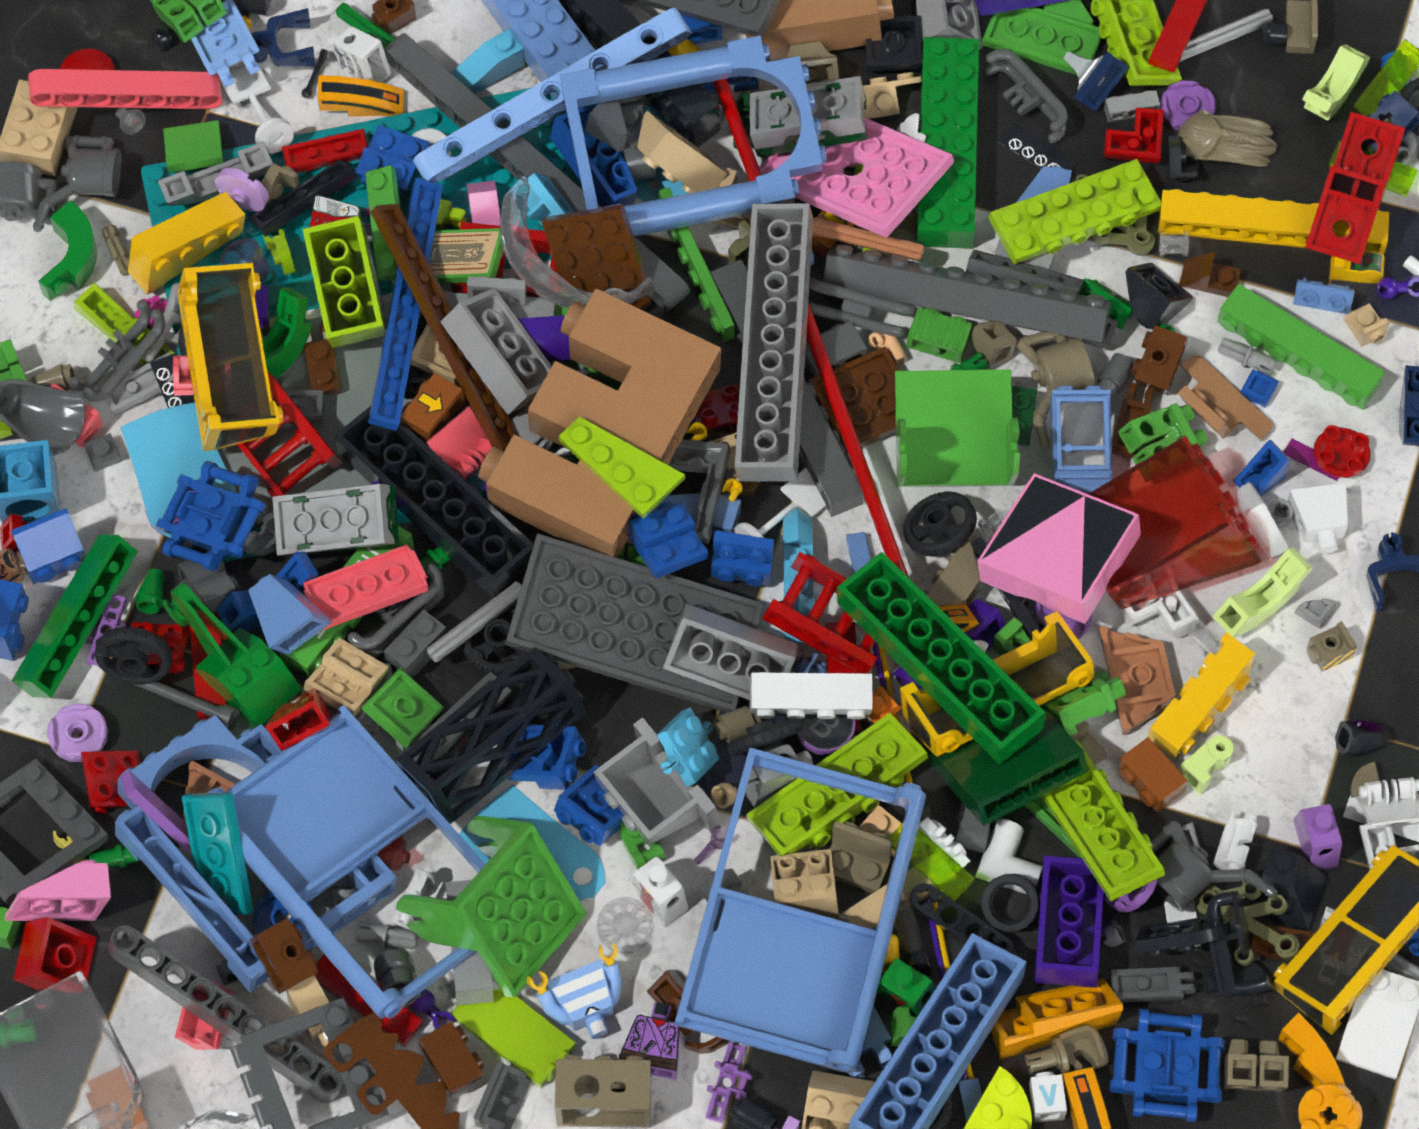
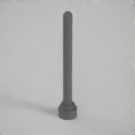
M158 681L151 684L136 685L208 716L216 715L229 731L236 726L239 720L240 710L229 704L215 706Z

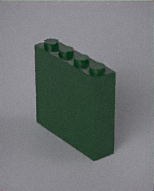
M1031 692L1027 693L1033 700L1036 699ZM1040 705V707L1046 712L1044 729L1000 765L974 739L960 745L950 753L945 752L937 757L928 749L932 767L982 826L1088 772L1083 749L1043 705ZM962 727L957 729L962 735L967 733Z

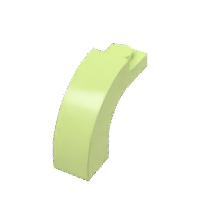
M1347 44L1340 46L1329 69L1318 85L1306 91L1302 99L1306 102L1303 108L1327 121L1330 120L1352 92L1371 57Z
M1294 547L1289 548L1257 583L1242 593L1230 596L1212 617L1231 636L1242 635L1261 624L1291 599L1301 588L1299 584L1313 568Z

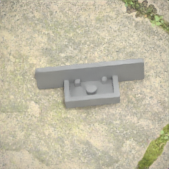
M485 276L468 277V294L444 292L452 310L460 302L495 288L517 319L554 316L555 299L527 297L526 280L488 278Z

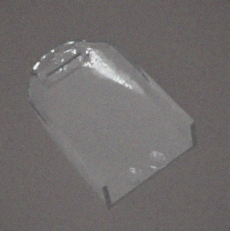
M81 970L0 1012V1091L20 1129H130L133 1125V1116L137 1109L142 1107L143 1088L140 1079Z

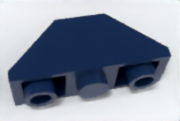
M1405 365L1399 411V434L1403 445L1419 446V366Z

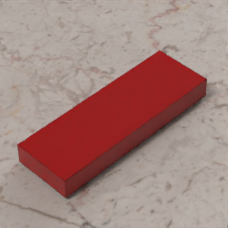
M360 129L282 146L286 166L293 169L296 173L328 167L340 159L345 163L360 160L364 148L369 147L365 131Z

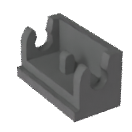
M497 1062L474 1115L476 1127L482 1129L512 1128L531 1084V1080L526 1078L527 1074L525 1072L505 1065L503 1062Z

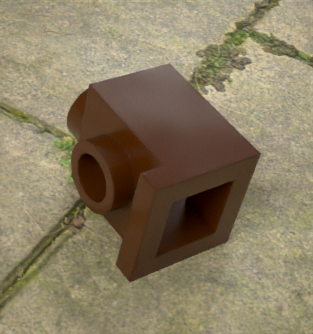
M378 0L372 4L373 13L371 17L374 23L380 28L383 27L389 34L394 33L416 19L415 5L412 0Z

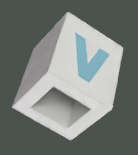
M1041 1072L1036 1074L1035 1077H1031L1029 1093L1033 1123L1065 1120L1067 1108L1062 1074L1054 1075L1053 1072Z

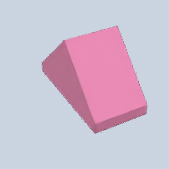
M495 180L467 184L472 223L501 226Z

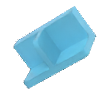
M533 173L526 180L531 187L521 198L530 209L527 213L530 219L538 220L542 225L541 222L544 217L574 212L547 175Z

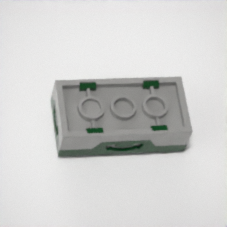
M860 76L806 84L807 92L812 91L815 100V108H811L813 118H818L820 123L821 135H817L819 145H824L825 147L867 140V127L864 120L867 99ZM781 89L750 93V136L757 157L792 152L799 140L800 120L792 101Z
M373 484L272 497L277 555L293 556L296 552L305 551L309 555L399 544L394 485Z

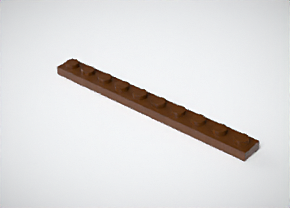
M398 204L375 206L370 213L486 434L490 445L505 451L513 435L518 436L505 410L500 406L492 392L441 324V321L452 311V308Z

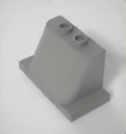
M643 717L633 724L637 740L594 771L596 780L605 791L603 797L613 810L618 807L624 815L621 819L625 826L631 832L636 830L648 845L698 819L710 833L720 827L716 806L698 784L695 787L693 785L686 787L675 769L670 774L662 772L665 768L661 769L660 766L667 759L666 753L657 734Z

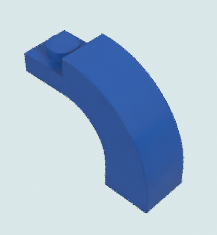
M301 551L296 552L276 577L289 581L304 595L303 583L316 578L319 574L306 552ZM248 590L231 592L216 610L231 633H234L239 627L245 631L261 627Z

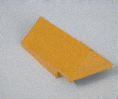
M1105 979L1097 980L1096 988L1066 986L1015 997L1017 1008L1003 1011L992 1028L991 1033L998 1058L1002 1060L1051 1045L1052 1038L1078 1027L1088 1025L1095 1030H1100L1116 1025L1123 1011V1004Z

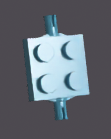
M691 707L681 711L657 734L667 756V759L660 766L661 769L665 768L662 772L670 774L675 769L686 787L695 784L720 759L714 744L707 737L713 731V726L709 727L712 723L704 721L701 724V721L695 716Z

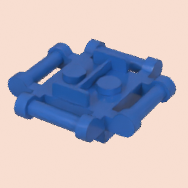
M206 461L202 465L199 481L180 474L176 482L179 485L162 519L159 518L155 525L160 531L172 535L163 545V554L172 558L178 556L201 564L204 569L212 572L217 570L224 556L241 558L245 550L243 548L244 543L259 513L262 514L266 507V504L262 501L252 498L258 486V478L250 474L241 475L220 468L211 461ZM216 478L240 486L241 489L236 494L212 486ZM175 517L180 519L177 525L173 524ZM184 542L201 547L203 549L209 550L210 552L204 554L202 552L184 547L183 544Z
M1140 1008L1137 1031H1131L1126 1028H1116L1113 1030V1040L1115 1041L1113 1079L1110 1080L1109 1090L1114 1093L1133 1095L1132 1116L1142 1117L1143 1114L1186 1118V1122H1196L1197 1101L1214 1103L1222 1101V1090L1219 1088L1221 1051L1225 1050V1040L1220 1037L1200 1038L1202 1014H1192V1017L1150 1013L1149 1009ZM1148 1025L1190 1029V1036H1185V1033L1159 1030H1156L1155 1033H1149ZM1128 1044H1136L1133 1082L1126 1080ZM1200 1051H1209L1207 1088L1205 1089L1198 1088ZM1144 1100L1162 1101V1102H1172V1103H1183V1104H1186V1106H1184V1105H1174V1104H1163V1103L1144 1102Z

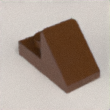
M1207 253L1185 259L1179 285L1189 289L1229 297L1238 285L1241 269L1214 263L1216 253Z

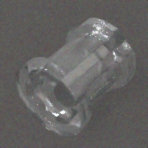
M1159 231V256L1182 254L1183 257H1188V231H1184L1183 234H1165L1164 231Z

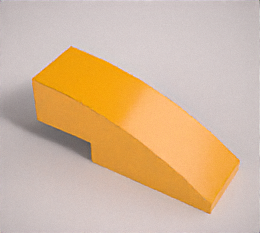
M1298 1013L1282 1029L1278 1038L1298 1057L1293 1069L1313 1087L1325 1082H1335L1345 1086L1339 1067L1326 1043L1316 1030Z

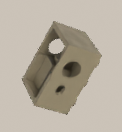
M576 1055L564 1056L563 1059H556L555 1115L557 1126L651 1128V1060H645V1058L640 1056H629L626 1060H613V1057L610 1056L582 1059V1057ZM585 1094H592L594 1096L589 1099L581 1098ZM577 1109H600V1111L594 1116L586 1117L581 1115Z

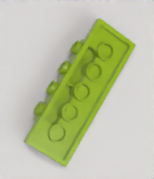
M1092 0L1091 12L1094 16H1098L1100 21V37L1107 41L1109 46L1107 52L1129 66L1125 74L1130 86L1171 85L1182 80L1178 67L1174 73L1148 64L1151 53L1163 30L1153 0Z
M1135 159L992 211L988 219L1014 265L1047 252L1054 254L1071 243L1074 245L1081 244L1088 237L1096 234L1098 236L1105 235L1114 227L1120 225L1127 227L1139 218L1160 211L1161 201L1139 161Z
M888 713L815 766L898 788L903 786V782H905L904 775L928 759V755L891 713ZM797 778L746 815L748 821L778 855L784 856L796 853L805 846L809 850L815 845L819 848L823 847L831 839L835 821L854 824L855 817L863 811L866 813L872 812L879 805V800Z
M1075 740L1084 751L1088 772L1041 797L1111 902L1165 876V871L1152 851L1153 846L1147 834L1141 835L1137 829L1138 823L1132 812L1127 813L1125 811L1123 800L1118 791L1112 792L1110 789L1108 777L1103 769L1098 770L1080 742Z

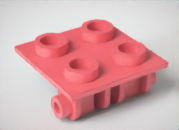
M469 406L427 441L430 449L464 480H467V476L473 471L479 469V466L482 465L486 455L492 448Z

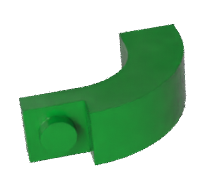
M71 200L50 217L54 232L68 244V250L65 257L38 280L42 295L49 301L56 296L62 295L70 284L78 290L81 289L90 278L96 264L97 246L90 222L84 212Z
M289 287L280 289L274 324L268 335L262 340L267 372L275 379L282 375L298 358L307 342L312 322L305 318L308 298ZM249 348L238 349L237 358L248 355ZM251 361L236 363L234 376L254 387Z

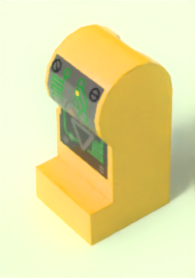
M1364 252L1361 263L1357 264L1331 256L1329 280L1378 283L1384 275L1385 257L1379 252Z

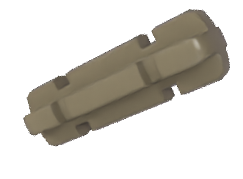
M111 224L102 229V234L121 275L126 276L129 274V253L116 226Z

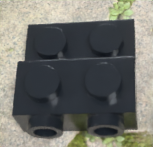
M903 14L895 16L894 19L880 21L882 40L871 41V38L866 39L867 71L922 70L920 16Z

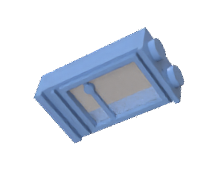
M1097 385L1087 386L1086 390H1074L1073 386H1059L1057 390H1052L1050 395L1052 480L1088 495L1104 494L1105 498H1111L1114 493L1111 390H1103L1102 386Z

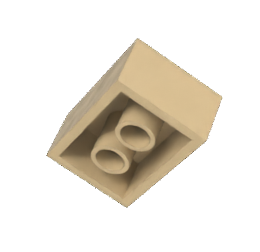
M19 80L0 137V162L31 164L41 170V175L56 177L65 149L64 140L69 136L78 107L35 106L30 102L29 82Z

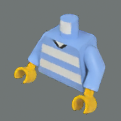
M611 942L613 951L609 955L602 953L601 944L598 947L599 955L605 960L603 964L600 959L549 981L545 973L537 970L541 976V981L534 985L531 977L527 976L526 979L527 984L537 990L536 996L546 1015L561 1025H569L573 1031L587 1027L592 1039H599L608 1034L609 1030L604 1019L613 1015V1006L619 1002L622 979L618 961L614 960L618 950L613 942Z

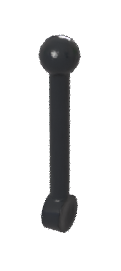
M321 49L319 53V59L307 87L301 92L303 98L308 99L312 96L311 89L323 61L326 60L328 50Z

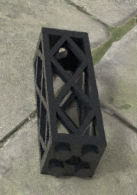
M534 647L395 760L400 769L451 825L510 777L512 773L527 763L532 756L537 755L548 746V743L559 737L564 729L568 726L571 727L587 713L582 704L584 697L573 686L576 681L567 669L561 671L558 668L557 662L549 653L544 655ZM531 664L533 670L520 673ZM525 683L510 708L493 712L504 688ZM480 704H482L477 713L475 714L474 718L459 722L470 712H472L475 708H477ZM550 712L540 736L519 741L534 716ZM566 712H569L570 714L563 719ZM465 731L451 756L433 761L443 737ZM523 751L502 769L511 754ZM420 754L419 758L415 762L413 758ZM490 761L480 785L458 790L472 766ZM462 801L455 808H451L450 804Z

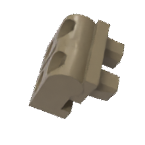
M1232 1039L1230 1041L1228 1054L1223 1059L1224 1089L1282 1092L1288 1088L1289 1056H1279L1277 1041H1260L1259 1057H1256L1255 1054H1248V1040Z

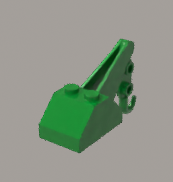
M181 582L170 592L172 596L171 604L167 599L163 600V606L170 617L182 627H186L189 624L208 655L196 666V672L229 705L238 708L240 716L253 729L260 724L265 728L280 706L302 694V688L286 665L260 638L240 627L232 634L185 583ZM195 609L224 640L221 645L217 644Z

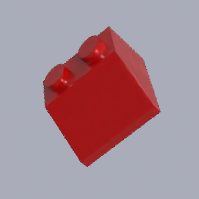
M49 917L26 922L13 980L41 991L78 996L84 995L97 937Z

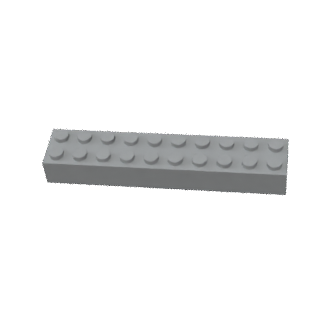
M809 203L752 204L735 453V470L739 481H798L813 216Z

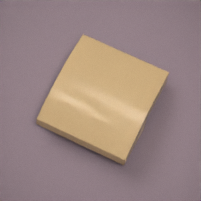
M339 638L323 655L322 664L305 681L304 690L309 691L315 688L324 702L336 709L344 705L355 717L377 689L386 675L389 666Z

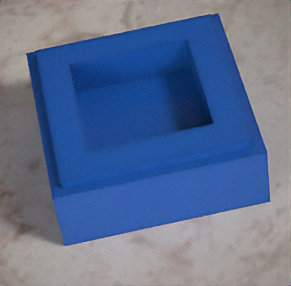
M1253 369L1240 393L1248 400L1265 408L1279 381Z

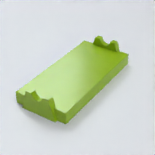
M500 986L499 990H493L494 1002L468 1005L456 1004V1008L451 1013L454 1020L514 1068L527 1074L526 1077L539 1088L546 1081L549 1083L556 1076V1059H563L564 1056L572 1055V1051L576 1048V1042L517 996L514 998L505 996Z

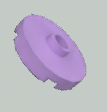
M236 168L222 169L214 182L220 194L226 191L241 209L251 212H259L264 209L269 200L267 189L259 180L255 179L253 182L248 179L249 174L243 170Z
M74 703L61 708L58 714L50 720L47 736L52 750L58 757L69 762H82L81 752L102 751L107 742L108 728L104 716L92 706ZM76 732H83L81 737H73Z

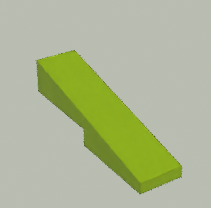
M96 283L92 284L74 301V310L115 343L118 340L114 337L113 333L118 330L125 335L138 320L137 318L133 319ZM146 327L132 345L136 348L150 330ZM163 344L155 359L168 352L170 355L174 354V352ZM144 357L139 361L143 366L149 363L145 361Z

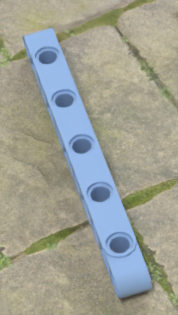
M677 8L668 9L423 150L415 156L413 163L424 180L438 183L566 110L560 81L561 74L594 69L600 64H604L608 67L607 69L651 61L688 38L691 30ZM646 37H654L656 39L653 44L642 42ZM551 92L559 94L556 100L546 99V96ZM507 120L511 122L510 126L505 129L497 127L500 121ZM454 148L462 150L459 156L451 157L448 155Z

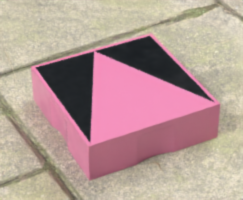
M1034 473L978 559L980 581L1015 596L1032 599L1049 610L1058 611L1059 614L1086 624L1104 595L1110 578L1122 566L1141 535L1139 514Z

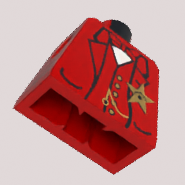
M313 688L280 706L265 727L279 749L283 751L329 726L331 712L318 691ZM283 723L288 725V730L284 728Z

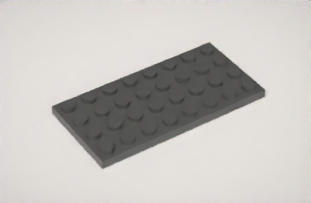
M537 533L505 645L527 652L536 647L542 654L549 653L557 661L727 713L736 709L739 696L663 669L675 629L685 604L757 629L764 603L670 574L655 579L648 567Z

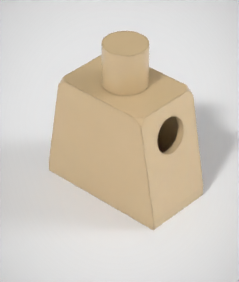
M314 975L287 990L288 1003L296 1015L330 1003ZM321 1024L306 1029V1033L311 1041L319 1038L324 1047L328 1044Z

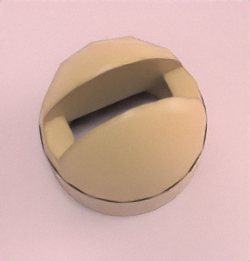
M720 783L712 788V800L719 808H726L735 802L737 788L733 787L731 783Z

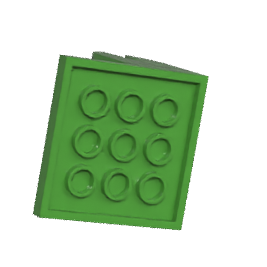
M1011 369L895 371L897 487L1014 485L1020 466V452L1017 450L1020 430L1018 418L1012 417Z
M475 816L468 824L467 832L494 840L492 842L480 843L477 846L479 850L491 858L488 863L453 901L406 894L397 902L396 910L423 919L410 921L406 926L426 941L478 951L505 996L514 998L526 985L527 976L533 977L537 970L587 915V912L533 823Z

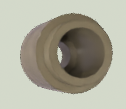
M743 706L719 715L715 728L721 740L725 739L729 743L748 735L746 728L760 723L761 719L757 718V714H750V707Z

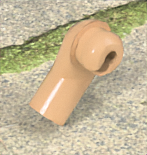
M873 332L869 335V345L875 350L885 346L896 365H900L908 359L896 337L878 332Z

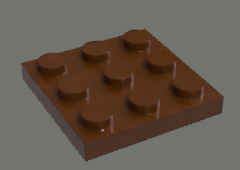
M623 204L548 216L542 220L541 223L567 298L592 295L595 289L611 292L642 287L647 284L648 278Z
M884 346L834 368L833 371L861 447L863 448L896 433L895 371H899L887 348ZM820 375L809 379L808 382H811L815 389L818 404L820 406L823 405L830 425L837 431L841 444L848 453Z

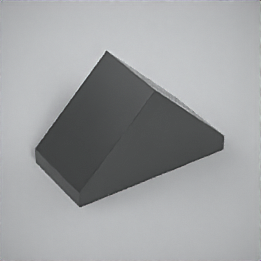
M619 100L598 103L589 113L585 131L618 152L624 151L628 136Z

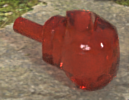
M404 834L377 853L378 857L392 871L400 870L403 864H409L412 853L406 850L407 841L402 839Z

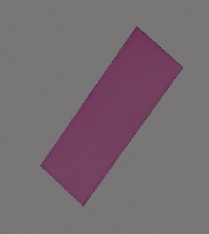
M1291 438L1283 452L1286 456L1335 481L1339 479V477L1325 472L1317 464L1313 455L1314 449Z

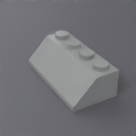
M916 0L917 16H920L922 44L924 37L979 39V49L982 48L978 9L974 0Z
M495 288L460 302L441 321V324L508 415L527 406L535 398L552 367Z
M685 604L663 669L750 700L751 673H790L796 659L798 644Z

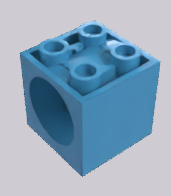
M41 440L1 445L0 519L2 524L11 514L22 515V521L30 522L60 511L57 465L49 441Z

